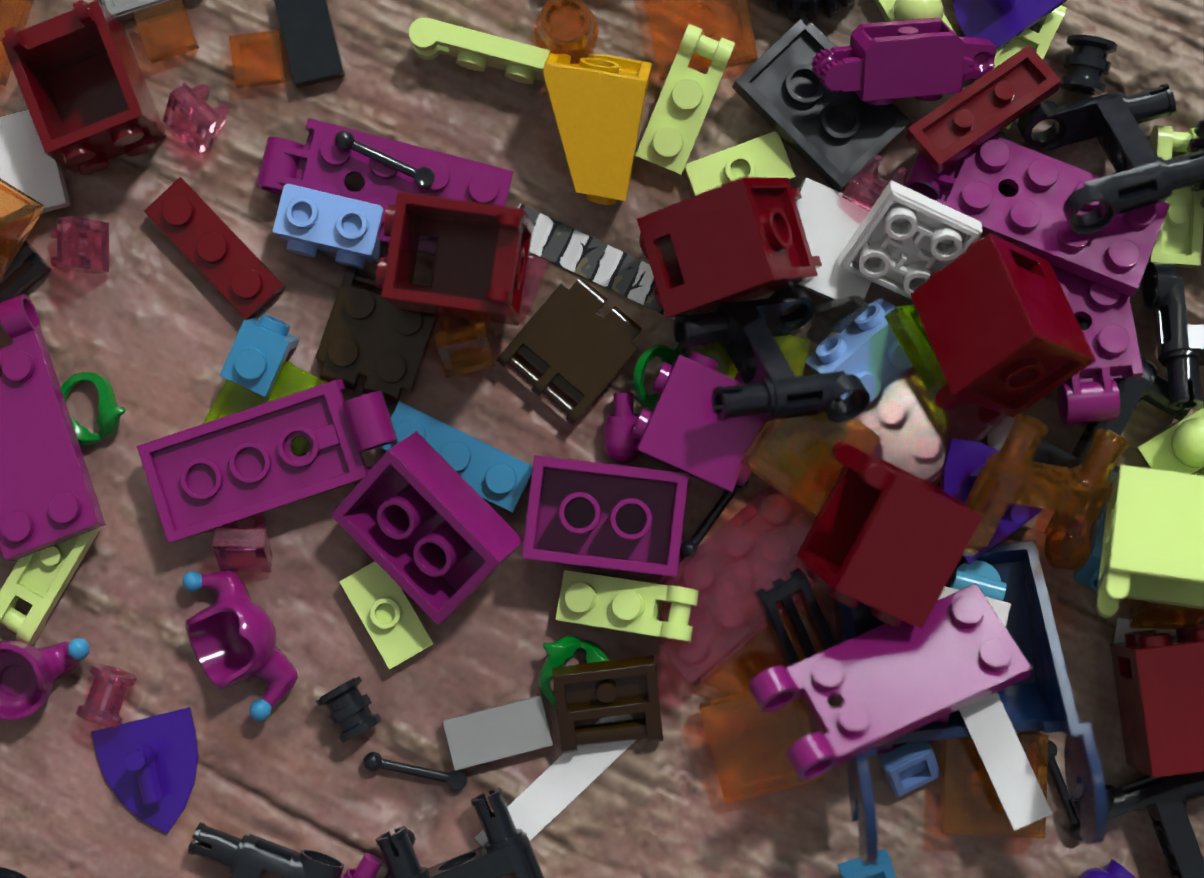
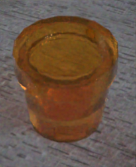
M548 0L535 23L534 36L537 47L550 50V54H568L571 56L570 64H579L580 58H588V54H592L597 46L599 35L597 21L583 0Z

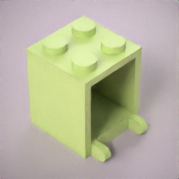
M1126 465L1120 466L1107 495L1097 585L1096 610L1100 616L1104 618L1113 617L1119 609V601L1124 598L1204 609V476Z

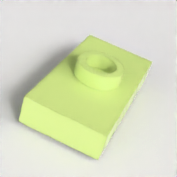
M776 131L687 163L684 168L694 196L741 177L789 178V181L795 178L781 137Z
M376 561L339 581L389 670L435 643L407 593Z

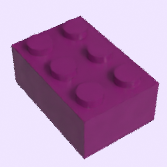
M417 431L390 448L331 514L340 526L437 625H440L457 610L524 542L505 520Z
M534 455L522 558L677 577L689 473Z

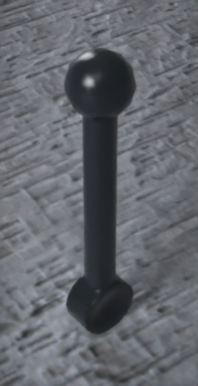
M340 131L335 136V145L340 150L352 149L414 178L415 184L420 188H428L434 182V173L430 168L421 167L416 169L355 140L353 134L349 131Z
M749 478L743 487L736 484L732 492H724L692 538L681 543L680 555L684 559L691 560L698 555V545L737 491H742L748 486Z
M1041 740L1037 743L1035 751L1038 757L1046 761L1071 823L1069 829L1070 836L1075 841H1084L1080 836L1081 820L1077 819L1071 800H1069L1067 786L1055 759L1058 751L1057 746L1050 740Z
M369 752L363 759L364 767L370 772L385 769L445 782L454 791L462 790L467 784L466 773L462 770H452L450 773L382 759V756L377 752Z

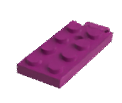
M308 118L306 130L309 131L306 146L284 138L268 137L256 182V187L282 195L285 184H292L380 205L384 209V215L378 238L382 243L389 245L390 237L384 236V218L388 205H395L397 191L505 206L514 171ZM340 131H349L353 134L355 140L416 169L421 167L430 168L434 173V182L428 188H420L415 184L414 178L352 149L340 150L335 145V136ZM353 173L361 175L365 181L363 188L357 192H352L345 186L346 177ZM420 235L417 252L436 256L438 238Z
M996 135L986 140L939 174L934 171L918 152L904 184L905 187L980 221L982 225L980 237L984 238L989 233L1049 260L1052 266L1129 297H1132L1139 287L1170 206L1166 202H1160L1115 215L1109 225L1096 233L1087 235L1077 234L1071 229L1064 216V202L1073 192L1085 187L1084 182L1102 177ZM1001 184L1009 185L1016 190V195L1013 197L1003 196L999 192L998 186ZM1096 201L1085 205L1077 212V215L1091 212L1100 202Z
M1009 187L1005 196H1015L1016 190L1013 187ZM1052 266L1075 316H1083L1090 323V328L1082 330L1096 359L1094 363L1059 386L1058 410L1060 419L1064 425L1117 421L1120 415V394L1114 379L1141 378L1144 373L1130 297Z
M333 380L136 446L167 542L174 543L362 480L372 468L371 466L366 467L361 452L398 440L382 391L368 393L345 402L341 392L345 390L343 380ZM297 437H305L310 444L309 452L301 457L296 456L291 449L292 442Z

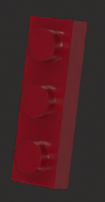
M1027 45L908 127L906 138L934 171L939 174L1059 91L1062 80L1031 46Z
M179 177L144 210L246 320L255 318L286 288L183 178Z

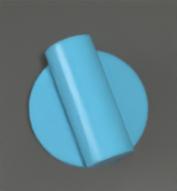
M975 560L970 565L964 562L952 573L949 584L950 588L962 590L977 584L985 597L1003 601L1007 584L1001 582L997 570L992 565L979 560Z

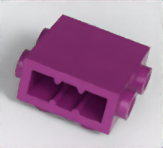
M693 351L690 352L688 358L678 355L672 365L663 362L651 390L658 392L659 395L652 411L642 409L630 436L638 440L634 451L678 471L689 473V476L725 492H732L736 484L743 487L748 480L755 463V458L748 455L756 437L764 440L773 421L763 419L759 415L731 418L726 421L717 420V414H714L712 409V391L718 386L728 387L745 384L739 372H737L735 379L717 372L716 369L719 363L709 357Z

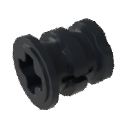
M1079 34L1068 36L1066 43L1073 50L1072 54L1066 55L1064 67L1068 68L1067 76L1061 78L1060 87L1067 91L1086 95L1103 94L1106 85L1102 82V78L1104 75L1109 74L1111 63L1107 61V56L1109 53L1116 52L1118 45L1111 40L1092 35Z
M360 676L352 678L315 701L318 706L327 705L331 712L327 718L332 726L337 724L340 728L341 733L338 737L342 743L358 736L382 721L379 714H372L368 705L372 702L368 695L362 696L357 688L362 681Z

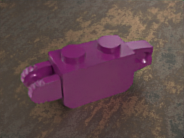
M940 18L860 24L850 35V46L832 47L831 50L827 48L825 50L820 49V52L816 53V56L812 58L813 63L811 65L816 76L821 78L824 86L830 89L831 92L834 90L836 92L839 90L843 92L855 91L862 101L872 105H888L893 103L894 99L914 97L923 101H935L941 99L943 94L961 92L963 81L980 78L993 70L995 67L996 45L987 38L959 37Z

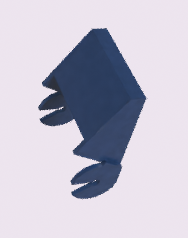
M1032 540L997 544L976 560L992 565L997 570L1001 582L1007 584L1003 601L1011 603L1006 629H1008L1012 639L1032 667L1028 678L997 693L1015 732L1039 730L1044 733L1063 732L1067 734L1064 753L1066 783L1069 800L1080 799L1081 797L1080 836L1086 844L1102 843L1107 828V798L1103 772L1091 723L1078 718L1036 542ZM962 556L961 559L959 560V562H958L956 568H957L960 564H962V563L965 562L963 556ZM950 579L945 587H949ZM833 598L838 645L883 625L882 620L871 614V607L859 602L857 608H852ZM959 710L950 713L948 723L933 721L847 761L852 821H858L859 854L863 866L877 865L878 858L877 820L867 756H877V750L887 749L889 744L970 737L969 730Z

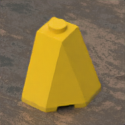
M549 54L544 63L543 75L575 192L587 194V200L602 205H613L616 203V200L626 201L652 63L607 54H588V58H580L579 64H570L571 56L568 54Z

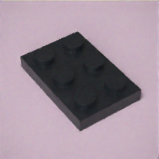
M804 15L735 80L732 88L834 190L840 192L911 121L893 103L888 105H872L862 101L855 91L843 92L839 90L836 92L834 90L831 92L830 89H827L822 83L821 78H818L812 70V58L816 56V53L820 52V49L825 50L827 48L831 50L832 47L836 46Z

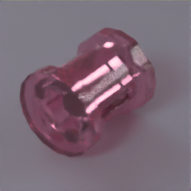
M93 664L90 673L94 678L85 704L78 706L76 714L85 720L107 727L121 726L123 718L119 713L128 687L135 685L137 677L130 672L113 666Z

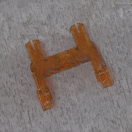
M1017 414L999 453L995 452L987 457L964 503L984 517L962 556H974L982 547L988 546L1009 503L1055 510L1044 531V534H1047L1044 544L1046 560L1049 565L1057 569L1078 570L1082 568L1087 562L1091 550L1088 534L1111 493V483L1108 480L1123 452L1129 446L1127 440L1110 430L1098 429L1080 466L1068 468L1032 462L1031 460L1043 437L1046 436L1048 428L1041 421L1031 416L1025 415L1024 417L1022 414ZM1068 535L1070 541L1069 551L1064 559L1061 548L1064 537Z

